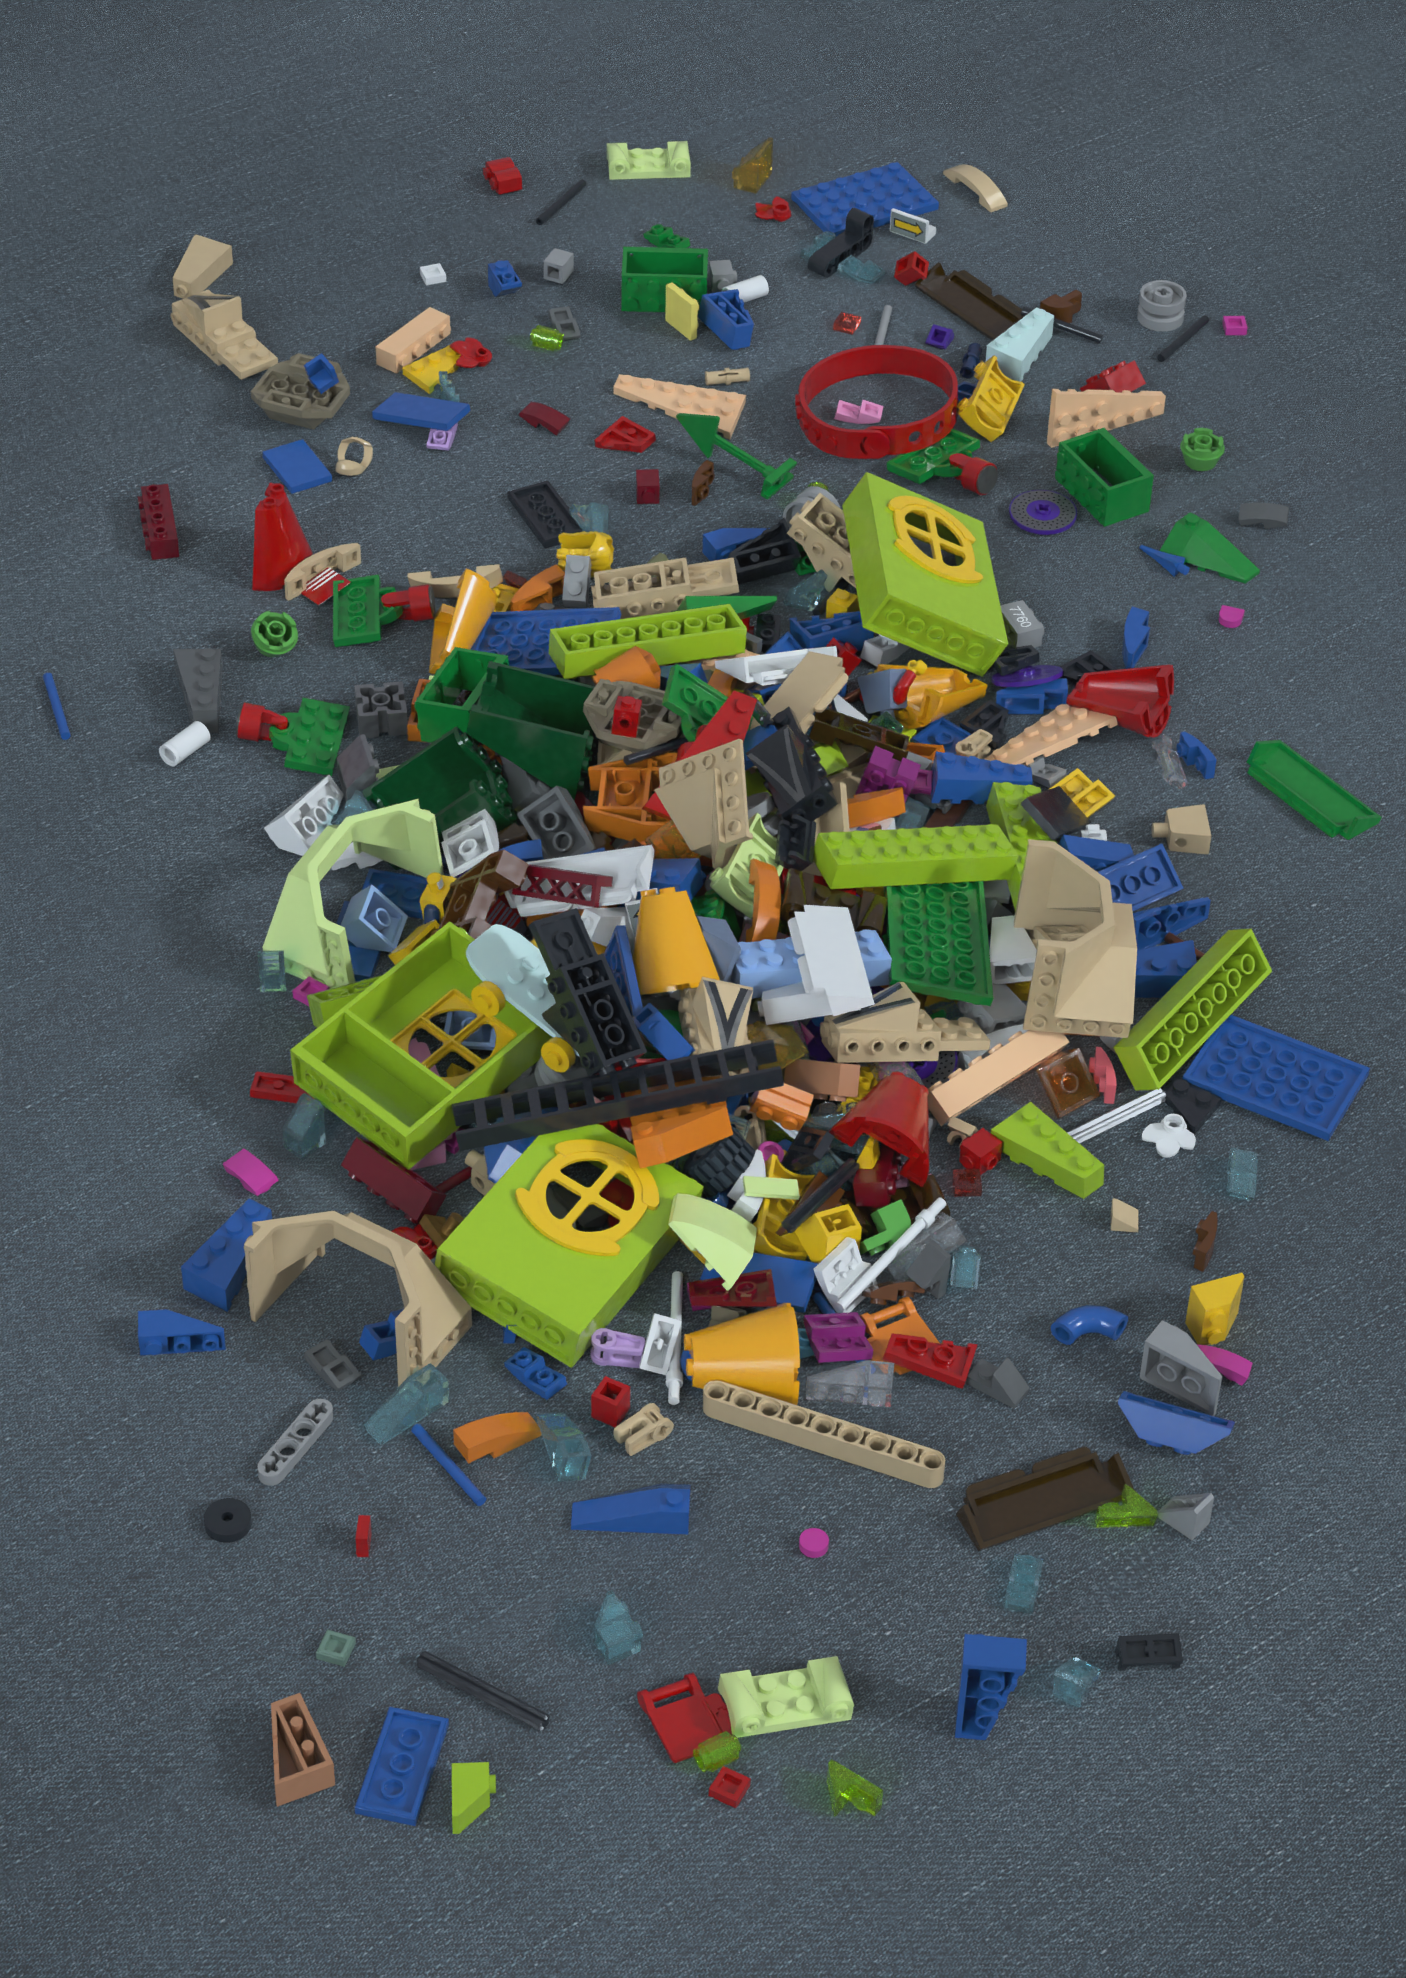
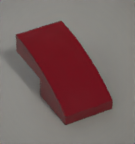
M532 401L519 413V416L533 427L537 428L541 424L556 436L570 421V418L561 412Z

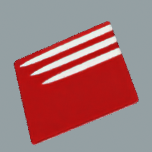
M328 567L306 582L307 589L301 592V594L317 605H320L333 596V581L344 580V583L338 584V591L351 582Z

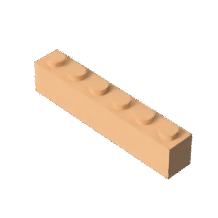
M1029 1030L1023 1034L1021 1031H1018L1008 1039L1010 1043L1005 1046L999 1043L988 1051L989 1056L984 1059L982 1056H978L968 1064L969 1068L965 1071L959 1068L948 1076L949 1081L944 1084L938 1081L928 1088V1109L940 1126H943L950 1121L952 1116H959L1060 1052L1069 1043V1040L1064 1033Z

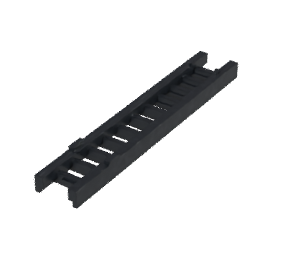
M771 1039L618 1070L604 1077H600L598 1074L591 1077L588 1076L452 1104L456 1127L477 1123L476 1128L455 1132L459 1151L706 1102L709 1105L727 1101V1097L784 1086L780 1066L763 1070L758 1069L759 1065L778 1062L774 1041ZM744 1068L749 1070L748 1073L729 1076V1071ZM722 1075V1078L702 1081V1077ZM695 1080L693 1084L675 1087V1082ZM668 1084V1089L648 1093V1088ZM641 1089V1094L621 1098L620 1093ZM614 1095V1100L595 1103L594 1096L601 1098ZM581 1101H586L587 1103L585 1106L569 1109V1104ZM558 1106V1111L542 1114V1109ZM531 1112L530 1117L515 1119L517 1114ZM504 1117V1122L488 1125V1120L489 1123H494L497 1121V1118Z

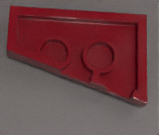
M771 1269L740 1274L732 1288L728 1291L722 1286L725 1282L722 1277L688 1282L691 1306L777 1307Z

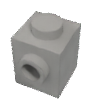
M554 248L544 260V279L563 284L574 271V253Z
M730 260L709 261V281L712 293L722 292L723 287L737 283V272L732 269Z

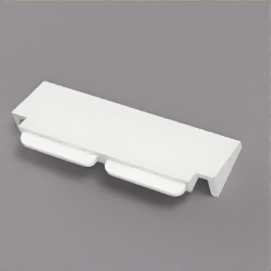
M836 646L809 648L715 661V668L746 683L756 682L762 686L783 683L809 651L837 657Z
M652 845L526 863L612 876V887L601 886L599 907L636 901L637 892L649 890L655 851ZM527 876L521 886V890L524 891L532 885ZM545 879L540 884L545 894L552 888L548 879ZM568 882L560 888L565 897L573 891ZM587 885L581 892L586 900L591 901L592 886ZM512 889L504 892L510 907L517 908L521 917L563 912L575 908H594L513 895Z
M804 905L805 912L794 911L795 917L788 921V926L795 953L798 955L805 954L797 960L805 992L808 994L815 993L817 998L827 995L833 1016L874 1005L849 909L846 907Z

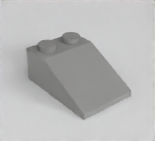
M1162 1320L1145 1340L1139 1378L1214 1416L1217 1410L1222 1375L1186 1332Z

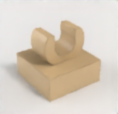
M952 1116L948 1123V1127L952 1132L948 1135L947 1142L952 1145L956 1138H962L963 1141L966 1137H971L978 1129Z

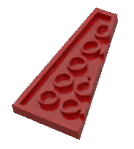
M734 690L680 760L737 739H741L744 742L757 699ZM654 792L642 807V810L673 821L656 792Z

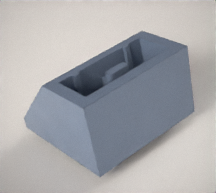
M697 916L720 981L730 982L735 962L739 960L741 955V947L726 920Z

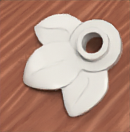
M1178 1114L1166 1115L1160 1123L1149 1124L1142 1133V1140L1156 1143L1158 1154L1166 1158L1175 1156L1180 1148L1192 1150L1196 1142L1194 1134L1187 1130L1184 1118Z

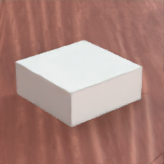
M440 263L420 267V275L426 285L446 282V274Z

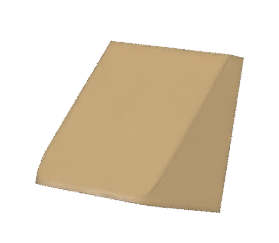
M1112 1198L1111 1231L1138 1232V1209Z

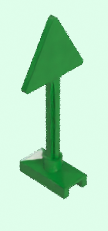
M686 413L676 415V418L707 458L712 456L715 444L762 473L765 479L761 496L765 499L771 498L793 479L794 475L789 471L797 465L795 460L789 458L777 469L771 465H765L717 434L720 421L719 416Z

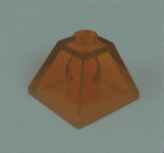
M1079 1048L1059 1052L1043 1061L1036 1070L1057 1118L1067 1115L1100 1096Z

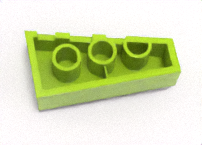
M1029 1102L991 1129V1134L1003 1142L1002 1152L1010 1156L1011 1161L1017 1164L1023 1163L1033 1168L1034 1173L1041 1177L1043 1175L1050 1177L1054 1180L1055 1184L1083 1199L1104 1185V1164L1032 1102Z

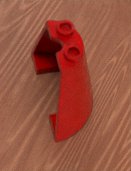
M269 483L265 491L267 498L260 500L255 509L252 583L254 591L281 590L282 586L285 585L284 580L290 571L300 562L313 555L284 491V486L280 483Z
M1173 665L1084 673L1079 682L1076 683L1075 689L1067 696L1066 704L1076 708H1085L1089 711L1115 716L1117 726L1146 737H1157L1166 727L1172 707L1169 706L1168 702L1170 695H1174Z
M895 1071L890 1076L881 1079L830 1129L829 1133L851 1147L863 1132L908 1157L901 1167L900 1175L921 1187L925 1184L929 1174V1092L924 1085H920L915 1080L906 1077L903 1073Z

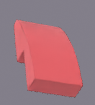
M1096 1047L1095 1057H1090L1089 1073H1093V1084H1099V1092L1104 1093V1103L1114 1104L1117 1086L1115 1071L1106 1052L1101 1047Z

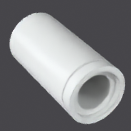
M762 275L722 288V291L738 289L739 298L743 299L744 303L766 296L769 293L768 283Z
M195 721L160 746V756L166 764L174 767L209 742L210 733L203 723Z

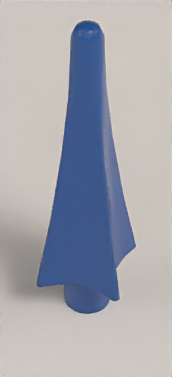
M1140 545L1139 547L1140 550L1156 560L1174 577L1179 572L1183 575L1188 574L1190 568L1184 565L1185 557L1161 552L1145 545Z

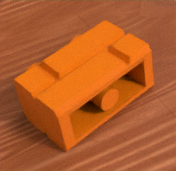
M784 1083V1086L754 1092L749 1111L755 1113L762 1120H773L780 1123L787 1130L799 1131L807 1120L814 1095Z

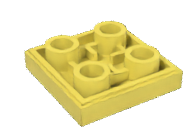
M674 283L667 284L665 321L690 341L696 339L699 327L697 321L699 304L697 300L691 298Z

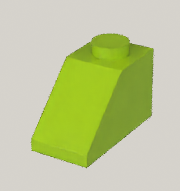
M489 1762L451 1763L453 1834L461 1833L490 1807V1794L496 1793V1774L489 1775Z

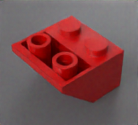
M1124 360L1113 367L1111 366L1101 371L1098 375L1096 374L1086 380L1087 384L1082 386L1080 390L1081 392L1085 390H1114L1116 393L1128 390L1132 392L1145 385L1146 382L1135 360L1127 364Z

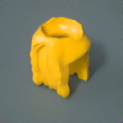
M597 531L559 534L558 539L562 544L561 549H557L556 557L560 559L558 560V566L564 572L566 555L590 556L592 563L590 578L594 577V572L612 569L614 548L612 545L613 539L610 535Z

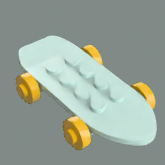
M499 924L492 925L470 943L466 950V957L470 966L483 981L472 990L471 998L473 1004L482 1014L492 1017L505 1007V1000H507L553 1037L542 1046V1058L545 1064L555 1072H566L575 1063V1054L577 1056L579 1054L542 1017V1013L556 1002L553 995L549 992L548 983L545 978L550 973L535 939L528 941L521 934Z

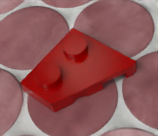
M622 416L599 435L594 442L597 448L642 453L656 441V435Z

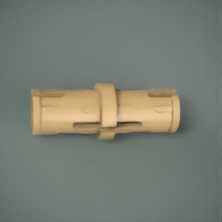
M748 367L732 370L724 368L722 371H705V383L707 386L724 383L731 385L734 382L750 381Z

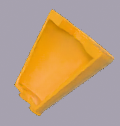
M467 568L458 580L457 588L460 591L456 606L452 607L442 604L434 618L429 673L435 674L455 647L472 648L496 607L497 594L495 590L489 587L490 582Z
M878 664L877 672L888 669L910 670L908 666ZM927 667L922 675H916L915 680L911 684L907 695V707L894 711L896 723L907 729L924 727L977 699L984 698L988 684L978 679H973L972 683H970L967 674L955 668Z
M675 887L659 889L660 894H656V889L640 891L641 899L633 951V963L640 995L696 988L699 986L702 977L720 980L687 891L676 892Z
M782 1303L777 1305V1307H769L689 1334H684V1350L689 1351V1354H691V1359H686V1374L692 1377V1387L704 1389L708 1382L718 1380L794 1405L798 1404L800 1384L797 1381L798 1368H800L799 1337L794 1307H791V1303Z

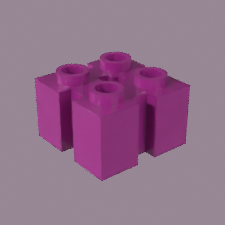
M875 746L854 795L902 787L904 802L906 803L921 765L904 757L900 762L892 758L894 753Z

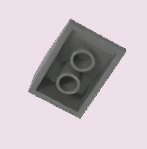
M554 787L517 813L532 840L541 839L544 860L580 855L597 849L579 808L565 788Z

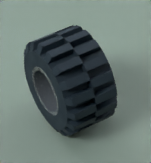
M731 1126L733 1135L693 1151L683 1167L682 1173L704 1186L702 1194L707 1198L717 1195L718 1192H723L735 1183L741 1174L747 1170L755 1155L753 1147L733 1126Z

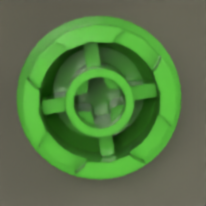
M1195 428L1194 433L1188 435L1185 433L1180 443L1185 464L1197 471L1213 469L1225 451L1222 436L1218 437L1212 434L1213 430L1208 428Z
M266 611L253 622L251 628V635L257 650L267 657H279L294 648L298 640L296 623L285 612L280 614Z

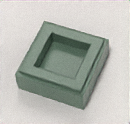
M327 1629L316 1651V1659L345 1667L356 1644L355 1637Z

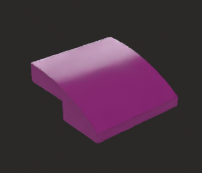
M857 1312L804 1315L803 1321L807 1337L819 1363L872 1359L874 1349L865 1337L866 1325Z

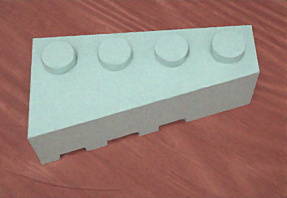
M1036 307L987 345L986 361L995 355L1001 372L1006 377L1021 382L1023 375L1029 371L1031 363L1036 361L1038 353L1043 351L1052 337L1054 315Z

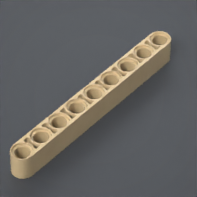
M710 1381L704 1386L703 1412L710 1418L926 1488H936L943 1483L945 1457L937 1450L723 1381Z

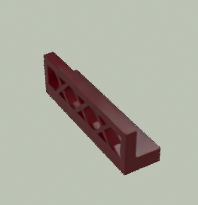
M529 864L525 873L532 885L526 891L521 890V886L512 889V894L599 907L601 886L612 887L613 877ZM545 879H548L552 888L545 894L540 884ZM566 882L569 883L573 890L567 897H565L560 889ZM587 885L592 886L591 901L586 900L581 892Z

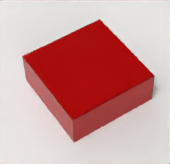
M369 1515L358 1516L355 1538L357 1557H369L372 1535L371 1516Z
M723 1766L709 1787L708 1796L737 1808L750 1787L751 1778Z

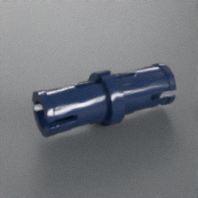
M971 343L969 345L968 352L963 357V366L960 370L962 377L967 379L973 377L974 368L980 363L979 357L982 352L980 344Z

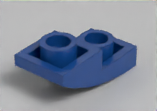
M1180 732V740L1176 746L1178 756L1183 758L1187 766L1195 764L1196 769L1201 772L1204 779L1214 778L1217 761L1215 756L1197 738L1187 732Z
M525 1347L504 1362L505 1367L521 1383L546 1400L567 1385L564 1375L547 1367L543 1356Z

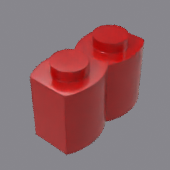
M510 157L485 162V168H483L484 178L489 180L491 189L495 190L497 194L522 190V176Z

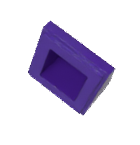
M933 324L925 344L945 350L954 339V332L952 329Z

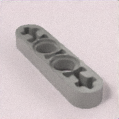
M315 1399L306 1406L259 1461L258 1478L261 1483L274 1486L279 1484L333 1421V1406L331 1402L326 1399ZM302 1428H307L312 1431L307 1436H300L296 1434V1432ZM284 1448H293L295 1450L291 1455H282L280 1453Z

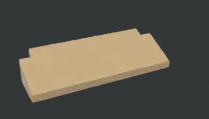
M809 651L764 705L771 714V718L778 712L790 707L794 711L805 734L815 721L813 713L823 712L848 682V675L845 673V668L842 667L843 658ZM755 718L752 719L750 730L760 726Z

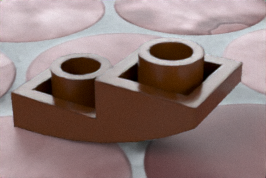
M709 460L701 464L693 477L692 505L694 506L708 496V485L712 484L715 477L714 463Z
M1211 1211L1206 1219L1200 1220L1195 1231L1198 1234V1239L1193 1249V1255L1195 1256L1193 1268L1204 1272L1211 1259L1215 1244L1218 1219L1217 1213Z
M895 1280L870 1286L862 1292V1296L871 1298L870 1303L887 1305V1300L897 1301V1294L899 1296L914 1297L915 1292L924 1293L925 1289H922L913 1280Z

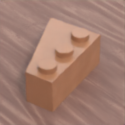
M786 1058L784 1083L812 1093L814 1095L813 1099L828 1100V1095H830V1100L846 1102V1096H858L860 1065Z
M298 1693L271 1703L274 1783L277 1807L335 1786L334 1763L301 1694Z

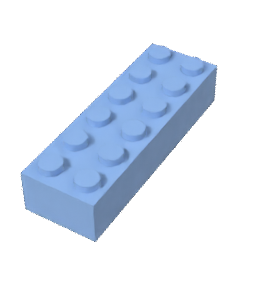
M876 930L855 932L870 987L889 985L888 975L891 969L892 958ZM791 937L776 940L764 939L756 942H738L741 947V955L739 960L735 962L732 970V979L729 983L753 987L752 999L762 998L763 991L802 982L797 960L805 954L798 955L795 953Z

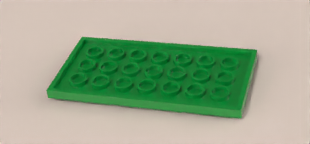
M983 881L884 886V897L888 898L885 913L887 951L892 958L891 969L888 975L889 987L898 982H904L912 992L943 997L949 1000L970 1002L975 1005L991 1006L994 998Z

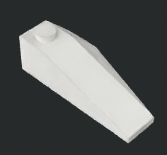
M328 775L274 818L264 829L279 849L303 856L328 825H332L331 820L333 815L337 813L344 794L331 776Z

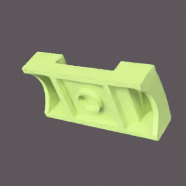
M687 141L667 142V149L635 148L633 150H628L627 143H607L609 180L690 177L691 162Z
M759 813L748 819L749 833L753 834V839L737 844L728 864L722 869L720 867L716 868L709 877L711 880L710 887L722 899L750 919L753 917L755 885L749 883L750 860L754 858L775 866L778 876H780L784 868L775 863L777 838L767 832Z
M837 1656L809 1660L807 1668L758 1676H752L750 1670L720 1674L718 1691L727 1705L733 1738L846 1721L852 1718L854 1703Z

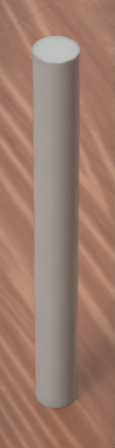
M890 305L884 306L874 345H883L892 312Z

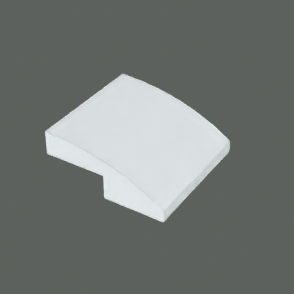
M846 1237L813 1270L822 1291L837 1313L851 1312L865 1298L861 1293L844 1311H840L835 1305L871 1267V1263L862 1261L856 1240ZM876 1278L866 1288L876 1285Z

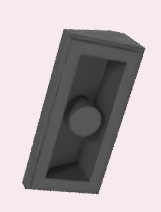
M582 1179L575 1180L584 1187H589ZM563 1186L553 1192L554 1196L569 1212L581 1199L580 1196ZM589 1205L578 1217L577 1221L583 1227H603L610 1214L595 1205Z

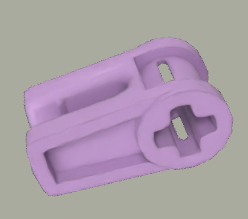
M607 1328L597 1329L591 1336V1344L593 1345L590 1353L591 1360L600 1366L639 1368L645 1338Z

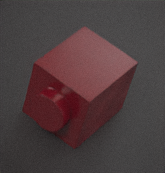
M636 470L637 504H659V470Z

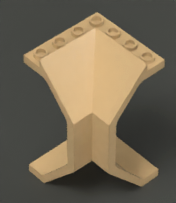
M737 739L659 768L660 787L654 789L688 847L695 853L711 858L714 869L718 867L722 869L728 864L736 844L753 839V834L749 833L743 740ZM842 782L832 784L834 787L832 791L838 804L814 820L816 822L815 842L818 833L850 831L846 784ZM774 807L771 812H776L779 809ZM814 862L802 871L822 876Z
M1028 839L1014 917V928L1034 930V926L1084 925L1090 932L1070 942L1038 939L1023 1030L1128 1038L1130 1026L1133 1024L1137 942L1132 904L1113 903L1110 881L1056 842Z
M335 1211L252 1222L253 1235L249 1236L245 1241L244 1250L251 1320L254 1322L264 1314L317 1255L320 1257L325 1255V1244L334 1238L395 1268L405 1308L395 1319L399 1395L407 1399L410 1398L472 1327L471 1306L419 1246L352 1212L342 1215Z

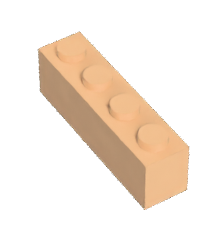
M429 307L376 346V365L397 374L402 370V367L412 363L450 334V316Z

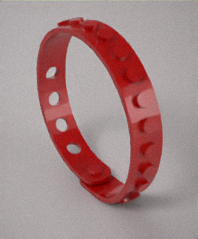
M871 345L833 354L821 360L806 372L799 385V394L795 395L796 418L799 419L801 430L808 440L820 450L843 458L879 459L885 455L905 454L924 449L949 434L958 418V381L954 370L940 357L921 349L906 346ZM869 374H900L921 378L937 385L949 397L947 403L940 410L922 420L895 426H870L864 430L844 429L829 425L816 417L808 407L811 400L825 388L845 379ZM940 421L938 430L934 432L935 425ZM913 432H920L917 440L909 441V436Z

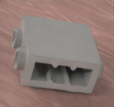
M992 983L994 999L991 1006L975 1005L965 1001H958L956 1009L964 1017L973 1019L985 1034L1023 1024L1026 1012V1005L1006 984Z

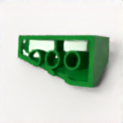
M1191 512L1175 523L1160 549L1161 552L1185 557L1184 565L1186 563L1196 565L1198 570L1204 572L1206 569L1217 571L1221 577L1245 584L1260 573V569L1209 522Z
M685 596L677 611L730 604L742 620L771 610L777 601V596Z

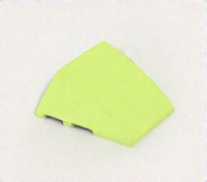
M677 1193L674 1196L668 1225L691 1251L698 1250L706 1259V1268L709 1271L714 1268L725 1280L722 1286L728 1291L753 1257L757 1228L735 1212L709 1200L689 1194Z

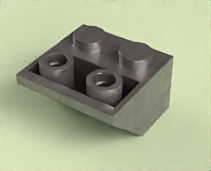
M365 734L359 735L337 757L338 778L348 807L371 804L370 800L367 802L364 799L363 790L379 780L376 777V774L379 773L378 760L373 759L372 743L368 744Z

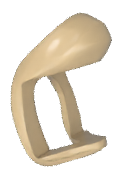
M352 436L343 439L338 448L336 472L347 476L362 474L371 463L373 456L372 445L358 437ZM357 442L364 446V457L360 464L351 460H345V453L350 443Z

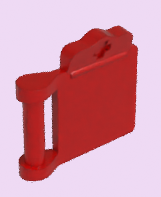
M693 1672L684 1675L683 1680L649 1692L647 1689L637 1692L640 1707L648 1715L673 1763H678L725 1746L728 1738L732 1737L730 1717L726 1703L723 1702L721 1696L717 1693L705 1697ZM685 1691L692 1695L659 1708L654 1706V1703Z

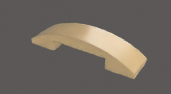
M962 164L943 170V174L952 182H963L978 194L979 203L989 212L1007 207L1008 203L999 188L979 169Z
M358 543L335 546L320 551L300 562L284 580L285 598L289 601L301 595V592L307 589L306 582L328 567L333 570L338 568L340 571L345 572L361 564L360 545Z
M499 564L476 567V573L490 582V588L503 582ZM431 571L408 573L407 575L410 587L429 584L433 588L434 597L458 598L460 589L457 588V584L461 576L432 578Z

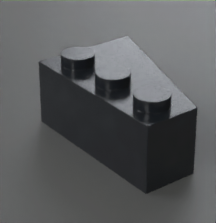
M785 517L770 529L764 530L755 539L747 541L729 553L728 558H734L738 585L796 570L801 555L794 539L787 534L789 527Z

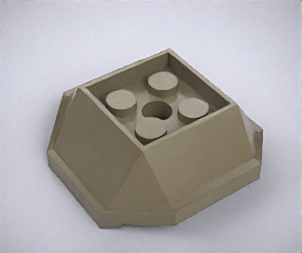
M298 353L290 357V360L271 366L251 390V399L263 409L269 419L314 430L326 418H333L350 395V386L342 373L339 363L329 361L335 369L339 382L320 394L309 381L304 365L315 357Z
M600 679L584 702L583 712L600 743L635 753L664 744L668 740L677 737L682 729L681 717L662 705L665 691L633 682H610V680ZM618 696H631L642 700L640 723L636 738L611 734L614 708Z

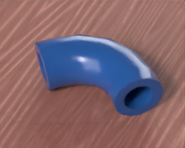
M1085 1305L1071 1309L1057 1318L1051 1325V1332L1059 1342L1065 1345H1071L1078 1337L1087 1333H1099L1112 1340H1117L1127 1325L1128 1316L1105 1306Z

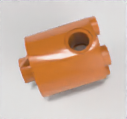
M633 646L613 658L605 666L593 670L595 675L591 677L595 685H597L600 679L610 680V682H633L658 689L660 688L661 669L651 653Z

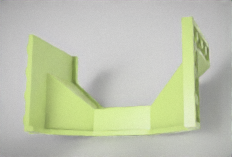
M419 799L346 817L338 825H328L287 876L262 947L266 964L303 980L310 976L329 986V989L354 983L355 978L345 927L335 924L324 917L319 882L352 841L356 854L365 852L425 878L434 872L444 875L435 814L428 810L420 809Z

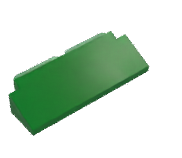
M1281 740L1256 741L1247 760V763L1250 765L1247 773L1329 837L1333 838L1340 834L1345 839L1350 840L1379 824L1382 818L1380 815Z

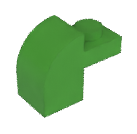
M902 1199L870 1214L879 1234L860 1242V1255L869 1252L873 1256L885 1249L888 1250L911 1226V1220Z

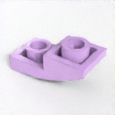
M458 423L448 431L430 429L427 448L449 451Z

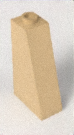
M195 235L173 276L174 296L185 299L203 292L233 264L232 246Z

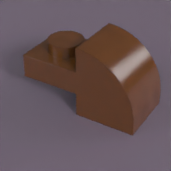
M1074 290L1063 297L1054 294L1040 302V309L1053 314L1056 319L1072 323L1073 315L1081 310L1082 293Z

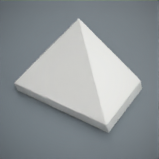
M656 1313L653 1314L639 1364L640 1369L666 1375L681 1320Z

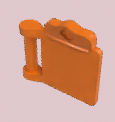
M909 1297L901 1298L897 1304L875 1313L859 1315L866 1325L865 1332L871 1336L867 1340L874 1349L870 1363L879 1368L885 1376L891 1375L894 1372L902 1375L912 1371L883 1360L892 1333L925 1337L928 1342L939 1343L917 1313ZM902 1313L907 1316L879 1329L875 1325Z

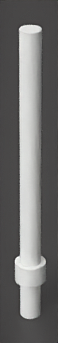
M939 1197L928 1209H923L916 1216V1221L835 1303L840 1311H844L923 1229H928L933 1224L935 1216L946 1206L945 1200Z
M679 1271L672 1273L671 1318L681 1320L669 1364V1371L666 1373L668 1402L671 1405L679 1403L680 1388L683 1385V1373L680 1371L683 1274Z

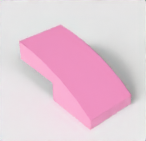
M839 400L834 419L855 424L879 423L883 406L866 400H862L860 406Z

